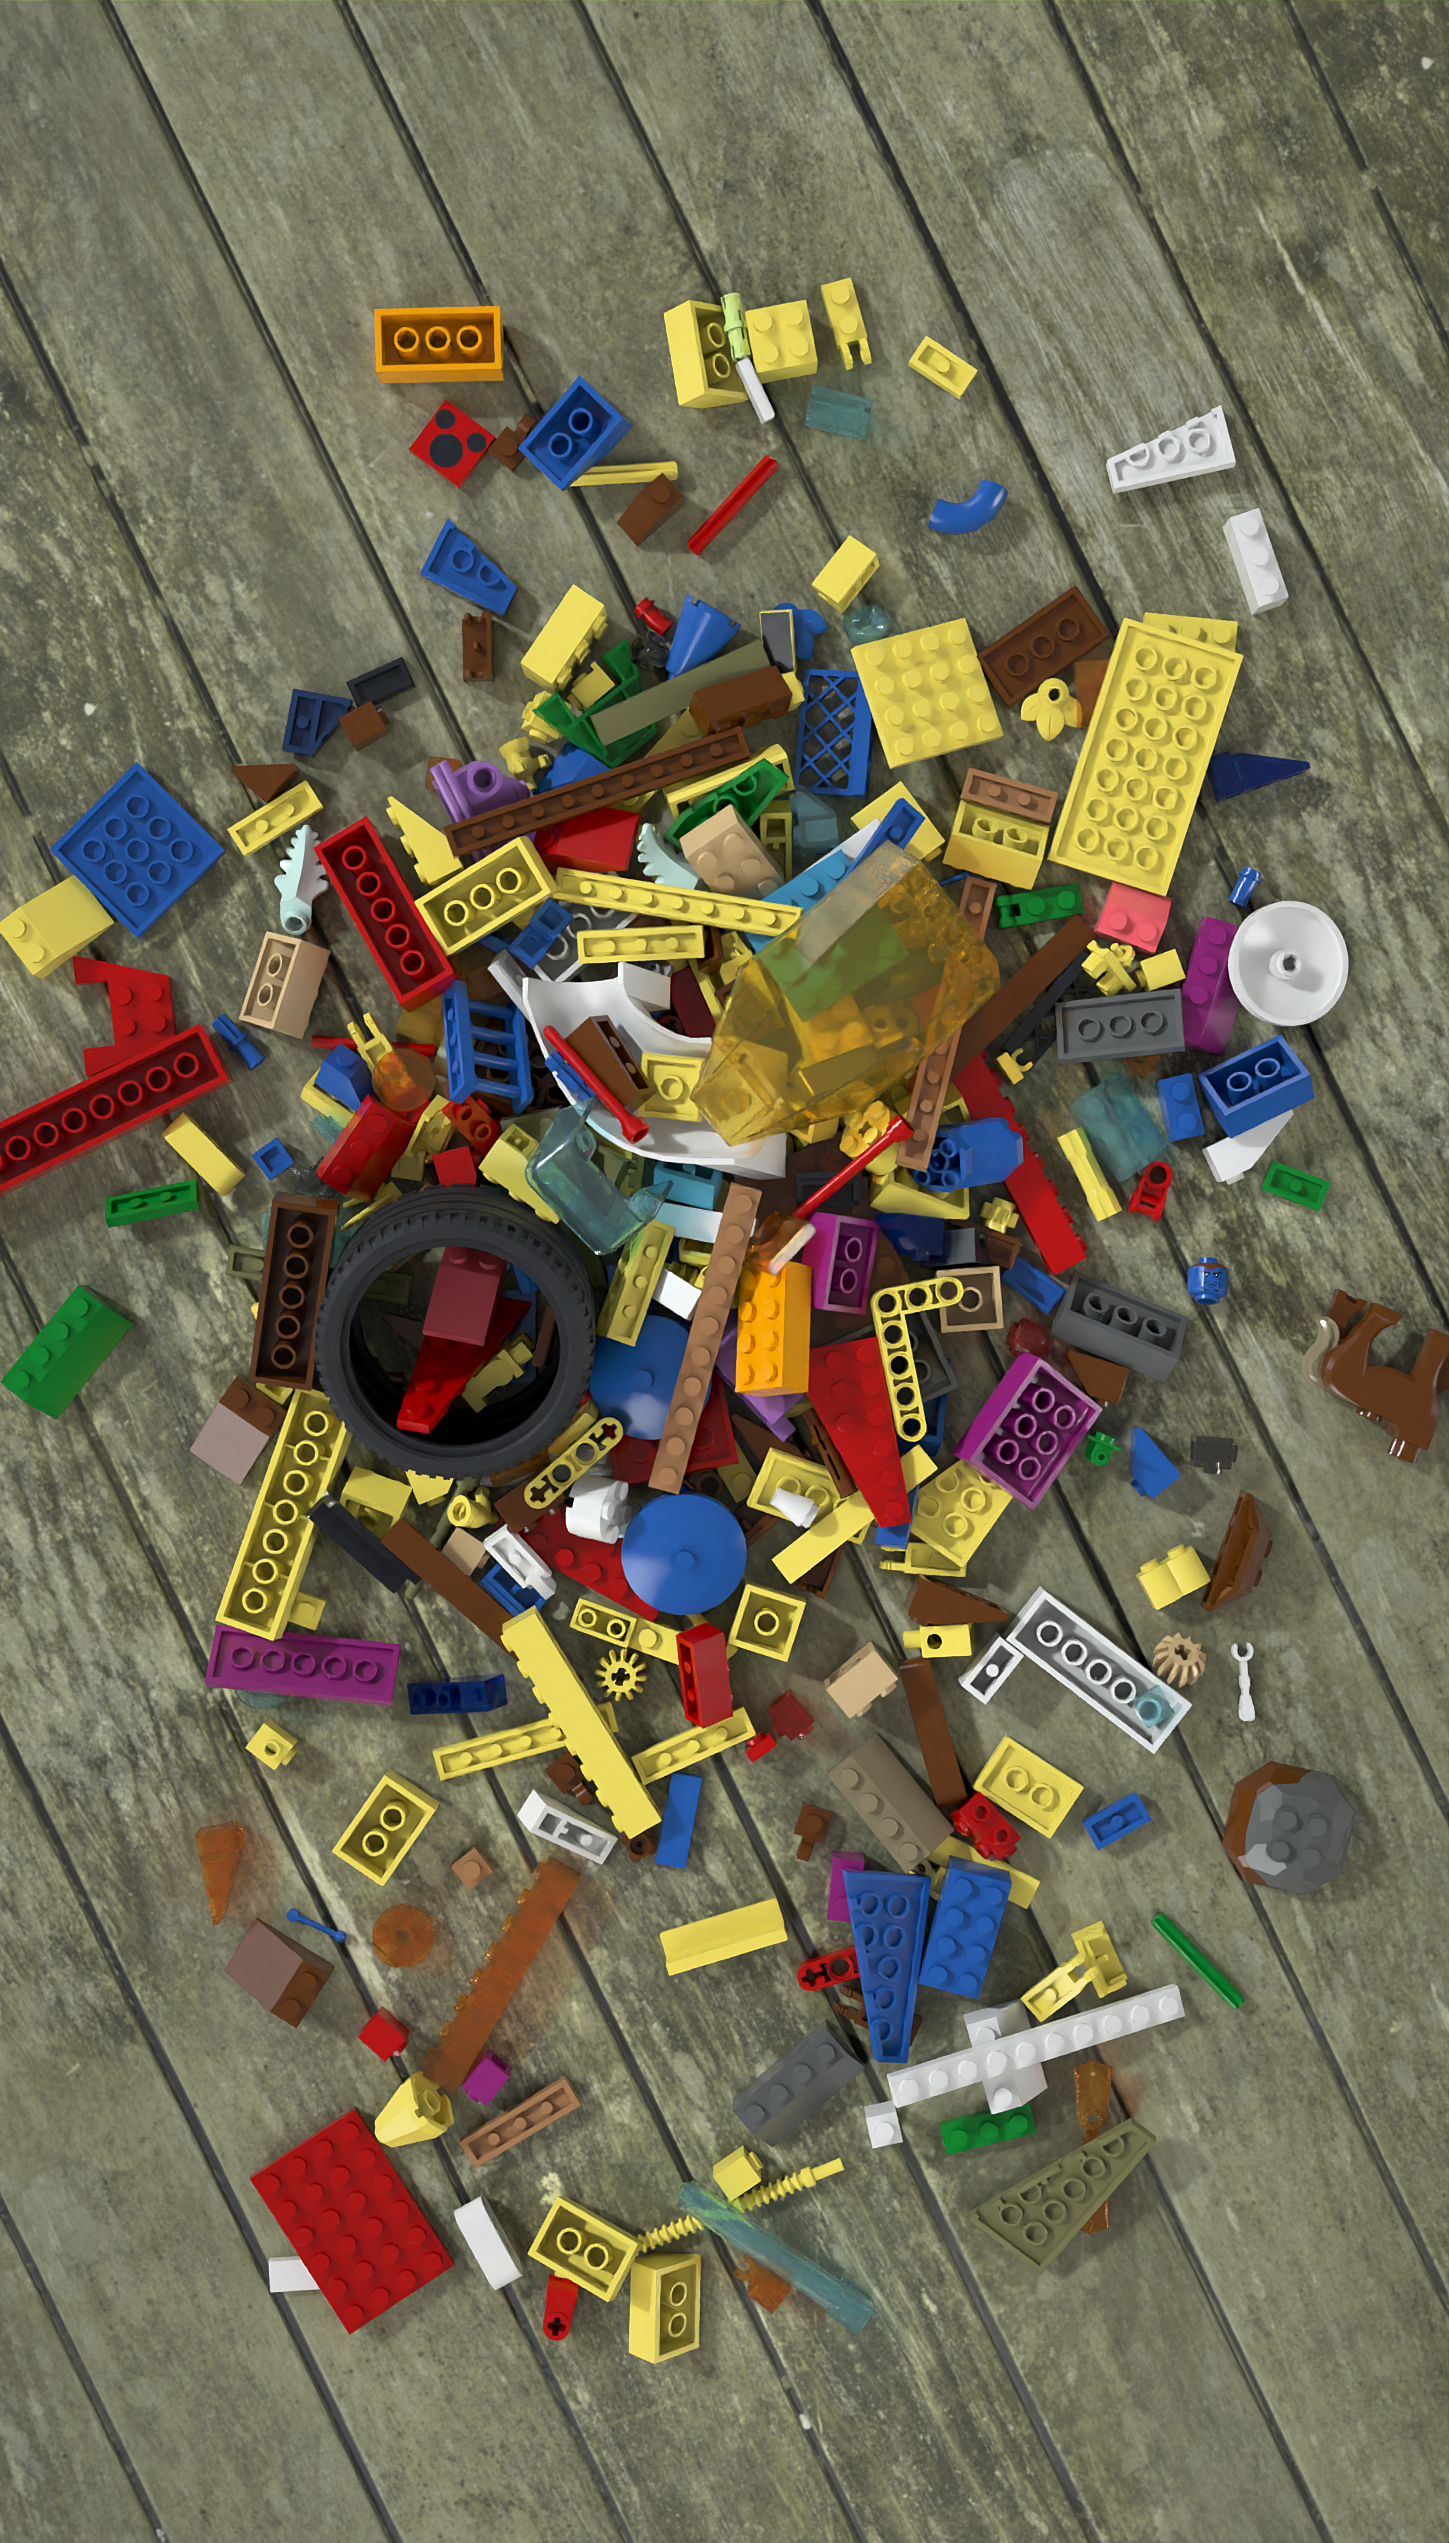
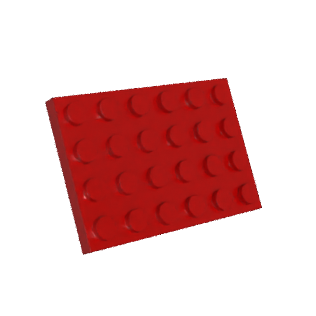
M356 2107L250 2176L252 2184L349 2335L454 2266L452 2256Z

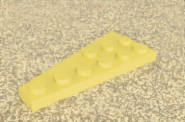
M959 1460L919 1490L910 1532L957 1566L963 1568L1013 1497L973 1470L962 1460Z

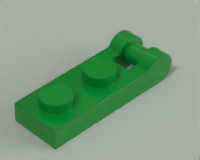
M1078 883L993 899L994 908H998L999 920H997L998 930L1067 918L1075 914L1082 915L1084 913ZM1018 905L1020 916L1012 917L1010 906Z

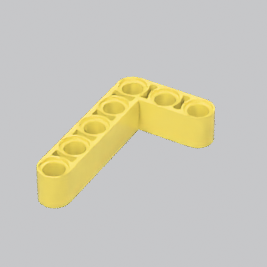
M938 1277L880 1289L872 1295L870 1300L896 1433L901 1438L910 1442L920 1440L926 1433L927 1425L905 1314L958 1303L963 1296V1286L954 1277ZM945 1282H950L955 1288L954 1295L948 1300L944 1299L940 1294L941 1285ZM915 1288L921 1289L924 1293V1300L918 1306H914L909 1300V1294ZM885 1294L890 1295L894 1301L892 1309L888 1312L881 1311L878 1306L879 1298ZM891 1325H895L900 1331L898 1340L893 1343H889L884 1337L886 1328ZM897 1356H902L905 1359L906 1367L903 1372L895 1374L891 1369V1361ZM903 1387H908L912 1392V1398L907 1404H900L897 1400V1393ZM915 1418L918 1423L917 1431L912 1435H906L903 1431L904 1422L907 1419Z

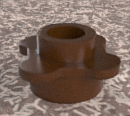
M649 1828L631 1839L628 1838L626 1833L622 1837V1844L627 1846L629 1858L633 1862H638L641 1858L646 1857L648 1854L653 1855L657 1851L658 1846L652 1841ZM641 1841L643 1845L639 1847L637 1842Z

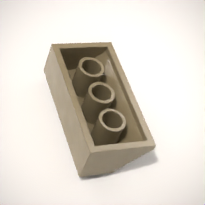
M877 1732L829 1770L827 1774L906 1874L927 1858L955 1830Z

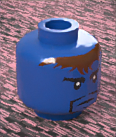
M1203 1257L1199 1259V1263L1193 1264L1188 1268V1294L1195 1298L1196 1303L1204 1305L1218 1304L1220 1299L1227 1295L1228 1269L1224 1265L1219 1264L1218 1259Z

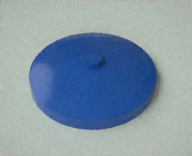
M646 1314L634 1347L603 1336L595 1345L594 1365L589 1382L590 1393L601 1415L617 1419L622 1425L624 1434L639 1439H661L690 1329L668 1316ZM711 1375V1379H710V1382H709V1386H708V1390H707V1393H706V1397H705V1401H704V1404H703L702 1411H703V1409H704V1407H705V1405H706V1403H707V1401H708L709 1395H710L711 1385H712V1375Z
M679 1491V1494L667 1493L649 1501L637 1511L625 1530L621 1558L624 1574L630 1587L645 1603L666 1613L690 1615L710 1610L732 1594L743 1576L747 1560V1549L742 1528L734 1514L725 1505L705 1494Z

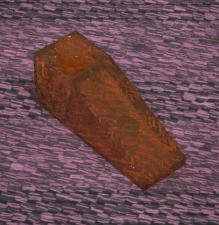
M237 1820L202 1827L195 1833L213 1925L220 1924L226 1916L243 1852L242 1847H245L244 1831L242 1828L238 1829Z

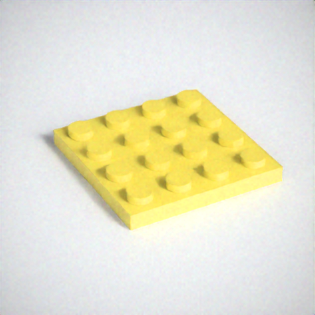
M965 618L858 645L851 649L890 769L993 741L1004 736L980 662L976 657L977 653Z

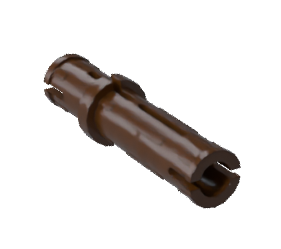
M812 1407L801 1413L813 1437L811 1439L812 1445L817 1446L840 1499L858 1492L859 1490L847 1470L842 1457L836 1450L814 1408Z

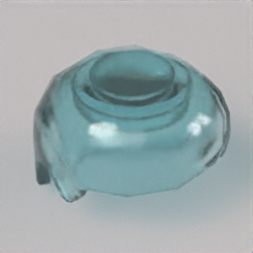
M871 605L852 611L844 616L841 622L848 639L857 645L883 639L889 633L891 618L887 609H884L885 613H883L879 605Z

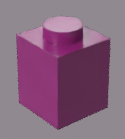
M488 2049L465 2076L462 2087L465 2088L464 2091L471 2100L477 2103L481 2101L487 2106L509 2079L512 2067Z

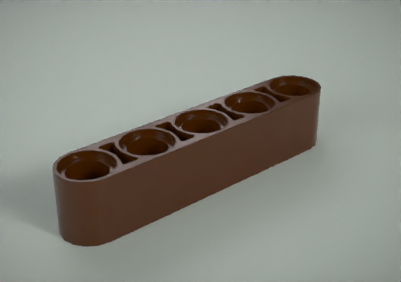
M921 1655L897 1662L937 1808L967 1800L929 1659Z

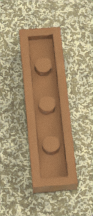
M565 2075L460 2138L459 2143L474 2168H477L581 2106L582 2101Z

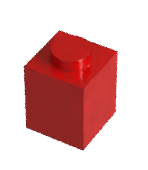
M381 2006L362 2027L358 2038L386 2062L391 2055L397 2057L408 2045L406 2038L409 2029Z

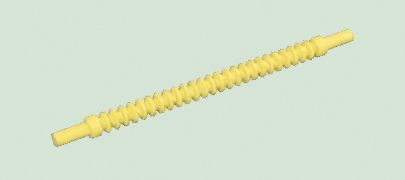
M838 2158L813 2169L811 2167L803 2168L798 2175L796 2172H793V2177L791 2178L786 2175L784 2181L777 2179L776 2184L769 2182L766 2188L761 2185L759 2191L752 2189L751 2194L744 2192L743 2197L740 2198L738 2196L736 2200L731 2202L727 2199L728 2203L726 2204L719 2202V2207L712 2205L711 2210L704 2208L701 2214L696 2211L694 2217L687 2215L686 2220L679 2218L676 2224L674 2221H671L669 2227L663 2224L661 2230L654 2228L653 2233L646 2231V2236L644 2237L639 2234L638 2239L644 2242L639 2251L647 2253V2248L650 2247L654 2250L656 2244L662 2247L664 2241L671 2243L672 2238L679 2240L681 2234L687 2237L689 2231L694 2234L697 2228L704 2230V2225L712 2227V2222L716 2221L719 2224L721 2222L720 2219L728 2220L729 2215L736 2217L739 2211L744 2214L746 2208L752 2211L754 2205L761 2207L762 2202L769 2204V2200L772 2198L774 2201H777V2196L779 2195L784 2198L787 2192L794 2194V2189L802 2191V2186L812 2187L816 2185L817 2180L845 2170L842 2160ZM555 2272V2276L566 2278L560 2273Z

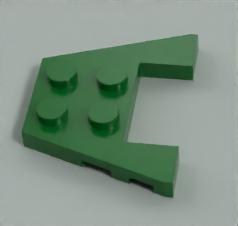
M627 639L620 641L601 656L618 680L619 685L580 716L574 717L557 692L532 710L536 716L582 751L593 756L610 769H614L658 734L656 724L653 723L603 746L590 718L591 715L642 692L638 680L640 675L637 666L633 665L629 653L631 648Z

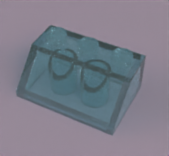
M1119 1071L1067 1105L1118 1182L1126 1180L1170 1148Z

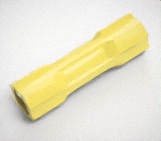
M1082 1126L1058 1137L1059 1144L1078 1177L1096 1220H1103L1121 1211L1119 1202L1092 1152V1146Z

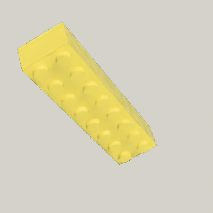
M314 1386L311 1391L295 1389L215 1619L216 1621L272 1641L283 1636L320 1529L305 1514L326 1492L332 1495L352 1434L348 1433L345 1429V1423L337 1419L336 1413L329 1405L330 1398L325 1397L323 1389Z

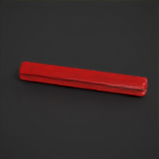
M766 455L687 541V547L692 553L700 555L775 473L779 464L773 457Z

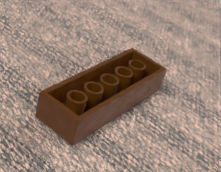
M278 1191L274 1196L271 1206L249 1382L305 1391L312 1390L317 1377L315 1357L316 1321L321 1300L331 1276L341 1201Z

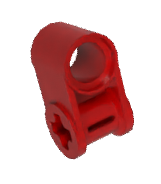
M1151 1161L1143 1166L1137 1185L1131 1195L1127 1213L1133 1214L1137 1212L1152 1217L1154 1222L1159 1221L1173 1177L1172 1169L1168 1164L1160 1161ZM1155 1166L1161 1167L1164 1171L1163 1180L1157 1184H1154L1149 1178V1172ZM1141 1201L1152 1204V1207L1141 1204Z
M549 2274L543 2331L549 2339L560 2341L569 2334L579 2285L568 2278L555 2276V2274ZM555 2318H561L560 2325H554Z

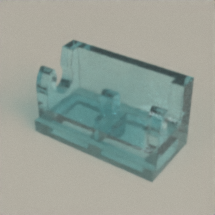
M812 385L804 426L864 440L873 400Z

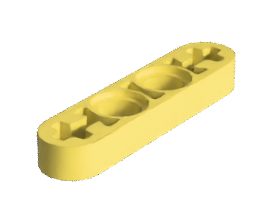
M604 1417L596 1422L528 1483L524 1491L527 1504L536 1509L549 1505L620 1441L623 1435V1428L620 1422L613 1417ZM604 1423L608 1426L614 1423L617 1426L614 1430L616 1437L613 1439L609 1436L605 1437L601 1441L605 1447L600 1451L596 1442L588 1437L594 1433L596 1438H598L603 1433L601 1426ZM582 1443H588L594 1448V1456L588 1461H582L576 1455L577 1447ZM559 1464L567 1465L571 1470L570 1478L565 1482H558L553 1477V1469ZM547 1475L550 1482L559 1489L552 1492L550 1487L544 1492L546 1499L543 1502L539 1499L533 1502L530 1499L533 1495L531 1488L534 1486L537 1489L542 1488L546 1484L542 1478Z

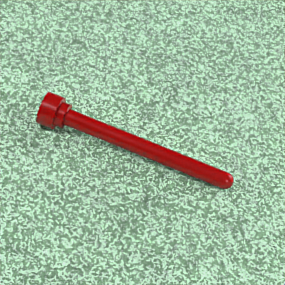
M546 1026L543 1030L544 1036L620 1121L621 1129L623 1130L622 1135L630 1144L641 1141L650 1131V1126L642 1117L631 1115L553 1026Z
M897 1114L888 1122L887 1132L791 1213L792 1221H802L894 1142L899 1143L901 1140L904 1142L915 1134L910 1123L901 1114Z

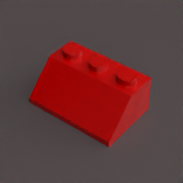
M367 1094L316 1169L319 1179L344 1195L369 1204L408 1147L417 1125L370 1094Z

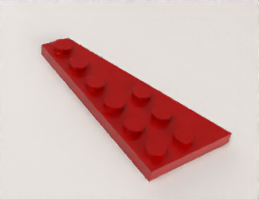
M878 1337L809 1349L808 1392L806 1394L836 1450L842 1457L847 1470L858 1486L879 1528L912 1523Z

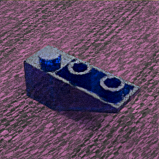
M504 1674L472 1675L407 1684L411 1715L489 1712L508 1704Z

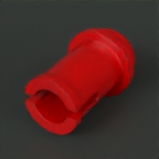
M646 597L634 609V612L637 614L636 618L638 620L642 618L659 637H662L674 623L654 605L655 601L653 599L650 601Z

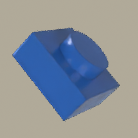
M277 1137L251 1155L269 1181H272L296 1164V1161Z

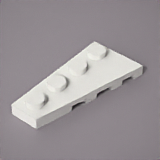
M1222 406L1211 409L1210 413L1200 418L1197 416L1187 421L1185 425L1171 432L1168 430L1158 435V438L1146 444L1141 443L1108 459L1106 468L1113 494L1233 468L1236 460Z

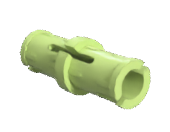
M739 293L726 294L724 297H721L726 322L724 332L728 335L730 341L732 361L739 362L747 357L748 359L752 358L747 337V324L742 310L741 295Z

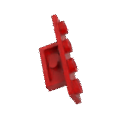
M469 1095L462 1104L450 1101L442 1109V1113L484 1158L503 1134L500 1120L497 1117L493 1120L489 1117L492 1111L480 1099L475 1101Z

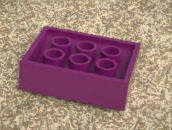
M1021 1351L951 1453L1033 1511L1103 1409L1040 1357Z

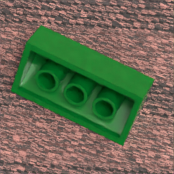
M78 1285L0 1383L25 1403L54 1419H58L134 1323L88 1285Z

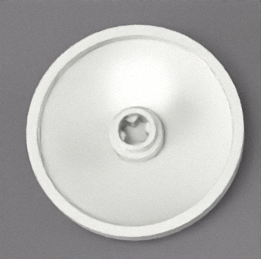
M1277 902L1256 910L1238 928L1228 957L1229 977L1239 1001L1258 1019L1276 1026L1303 1025L1325 1015L1340 998L1348 976V952L1341 932L1324 912L1303 902Z

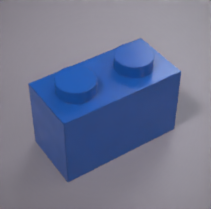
M1191 1073L1156 1081L1155 1085L1168 1142L1205 1134Z

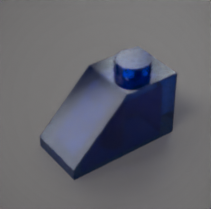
M904 1213L876 1214L875 1221L898 1255L911 1256L912 1262H930V1257L943 1256L944 1218Z

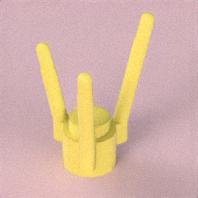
M393 1181L386 1185L383 1182L374 1195L376 1196L374 1197L376 1202L341 1226L340 1231L345 1232L379 1207L382 1208L390 1201L396 1202L397 1198L403 1194ZM353 1198L345 1202L343 1207L349 1208L362 1201Z

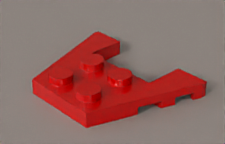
M79 956L72 957L75 984L87 985L108 982L115 1045L83 1049L86 1077H92L177 1035L170 976Z

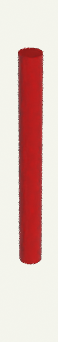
M312 1035V1048L335 1049L342 1043L351 1051H358V1046L353 1038ZM391 1041L398 1054L436 1056V1045Z

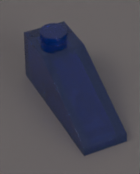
M1226 751L1211 757L1213 762L1208 764L1206 773L1218 803L1304 774L1311 767L1309 762L1247 753L1230 755V752Z

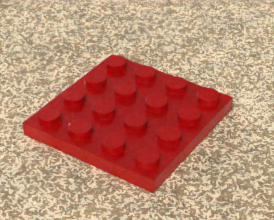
M714 1370L712 1372L710 1395L700 1415L684 1474L739 1463L723 1380ZM604 1423L606 1436H609L611 1439L615 1438L614 1430L616 1428ZM623 1433L620 1441L609 1450L614 1479L627 1482L628 1486L649 1482L660 1439H639Z

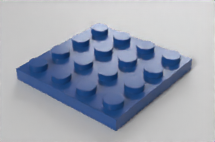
M137 762L49 849L138 939L226 853L198 822Z

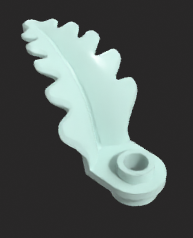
M645 823L642 827V833L639 835V840L642 841L637 845L638 851H643L638 856V861L640 863L649 862L643 873L646 876H657L655 881L657 884L713 893L685 858L684 853L681 852L676 855L673 844L667 842L664 845L663 837L660 833L657 834V829L652 824Z
M303 825L302 830L296 831L298 837L291 838V844L295 848L288 846L286 853L292 859L281 860L280 866L286 874L278 875L274 881L282 894L280 901L281 923L284 930L292 935H301L310 928L312 923V902L329 888L328 882L320 879V876L325 875L327 872L323 865L318 863L320 860L313 849L322 841L315 840L318 833L313 832L309 825Z

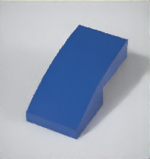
M549 897L532 916L525 929L509 946L508 951L533 970L558 940L574 916Z

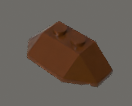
M1240 1490L1210 1575L1211 1581L1207 1584L1200 1604L1203 1609L1210 1612L1251 1593L1253 1586H1258L1262 1576V1569H1259L1263 1557H1268L1272 1548L1271 1532L1253 1495L1246 1491Z

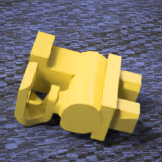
M522 1332L512 1341L506 1336L496 1354L476 1378L472 1377L466 1384V1390L461 1394L477 1413L487 1406L488 1397L486 1395L497 1386L508 1384L512 1380L513 1374L516 1378H519L525 1373L526 1362L533 1357L535 1344L525 1332Z

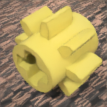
M994 1197L992 1204L984 1202L979 1215L986 1218L983 1226L1005 1234L1007 1227L1015 1229L1020 1216L1013 1213L1016 1205Z

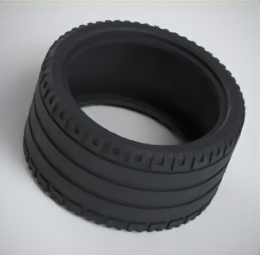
M444 1183L432 1187L427 1186L423 1189L424 1191L419 1192L418 1189L411 1191V1193L398 1197L396 1202L390 1201L373 1214V1217H369L357 1229L343 1248L319 1307L315 1328L317 1371H320L319 1380L324 1389L323 1392L325 1397L330 1398L329 1405L336 1413L337 1419L340 1422L343 1421L348 1433L350 1432L358 1443L362 1441L365 1444V1449L375 1453L376 1457L381 1460L385 1458L389 1460L390 1465H397L406 1472L410 1469L416 1471L415 1475H428L429 1478L436 1479V1476L443 1477V1480H450V1478L464 1480L465 1477L479 1479L480 1476H493V1472L499 1471V1473H503L512 1467L514 1469L523 1460L525 1462L531 1460L533 1456L543 1452L545 1445L550 1446L563 1433L564 1426H568L580 1407L579 1403L583 1401L588 1389L594 1365L596 1335L595 1295L587 1267L583 1264V1258L574 1242L569 1241V1235L558 1223L555 1224L552 1221L548 1222L540 1218L535 1213V1209L526 1202H518L509 1194V1191L506 1194L500 1192V1188L487 1187V1185L483 1184L480 1187L473 1186V1183H452L451 1186H445ZM458 1246L483 1250L495 1254L521 1269L534 1281L548 1300L558 1325L560 1340L553 1357L544 1371L534 1382L518 1394L502 1402L485 1406L478 1413L473 1408H449L429 1434L398 1429L397 1418L406 1391L398 1387L380 1369L368 1349L361 1326V1297L378 1275L400 1259L416 1252L437 1247Z

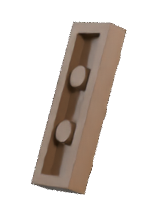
M969 767L960 799L1049 825L1058 792Z

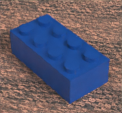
M949 1855L946 1872L939 1890L938 1901L935 1904L921 1954L919 1984L979 1999L1012 1885L1008 1870Z

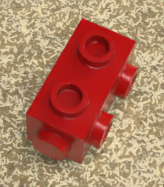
M980 1791L970 1794L967 1800H964L950 1814L955 1820L953 1823L955 1828L962 1835H968L976 1844L974 1846L975 1850L982 1858L989 1859L990 1861L1002 1858L1005 1861L1017 1850L1015 1844L1021 1839L1020 1835Z

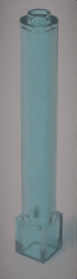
M698 2181L685 2182L680 2187L676 2196L679 2200L678 2208L824 2307L828 2316L854 2334H859L876 2311L872 2298L867 2293L843 2277L838 2279Z

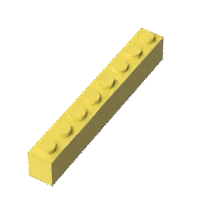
M534 1605L505 1622L502 1628L503 1635L500 1636L508 1652L514 1650L519 1658V1661L516 1663L524 1678L530 1676L535 1685L532 1690L540 1704L546 1702L551 1711L548 1716L556 1730H563L567 1737L564 1739V1742L572 1756L576 1754L579 1756L583 1763L580 1765V1768L588 1782L593 1780L598 1787L596 1795L604 1807L609 1805L614 1813L611 1818L620 1833L625 1831L628 1838L631 1839L662 1821L660 1809L646 1786L643 1785L638 1773L536 1606Z

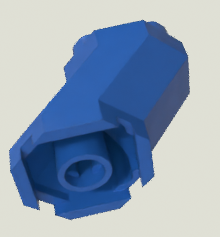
M980 1117L976 1120L940 1125L937 1127L926 1172L912 1168L911 1172L914 1174V1180L918 1185L925 1186L928 1191L951 1193L956 1189L1002 1182L1008 1179L1012 1172L1024 1162L1022 1137L1017 1131L1013 1132L1008 1127L1010 1124L1005 1118Z

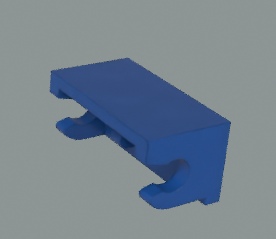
M499 1562L479 1582L514 1617L534 1605L539 1610L549 1599L545 1600L535 1588L530 1590L525 1587L523 1589Z

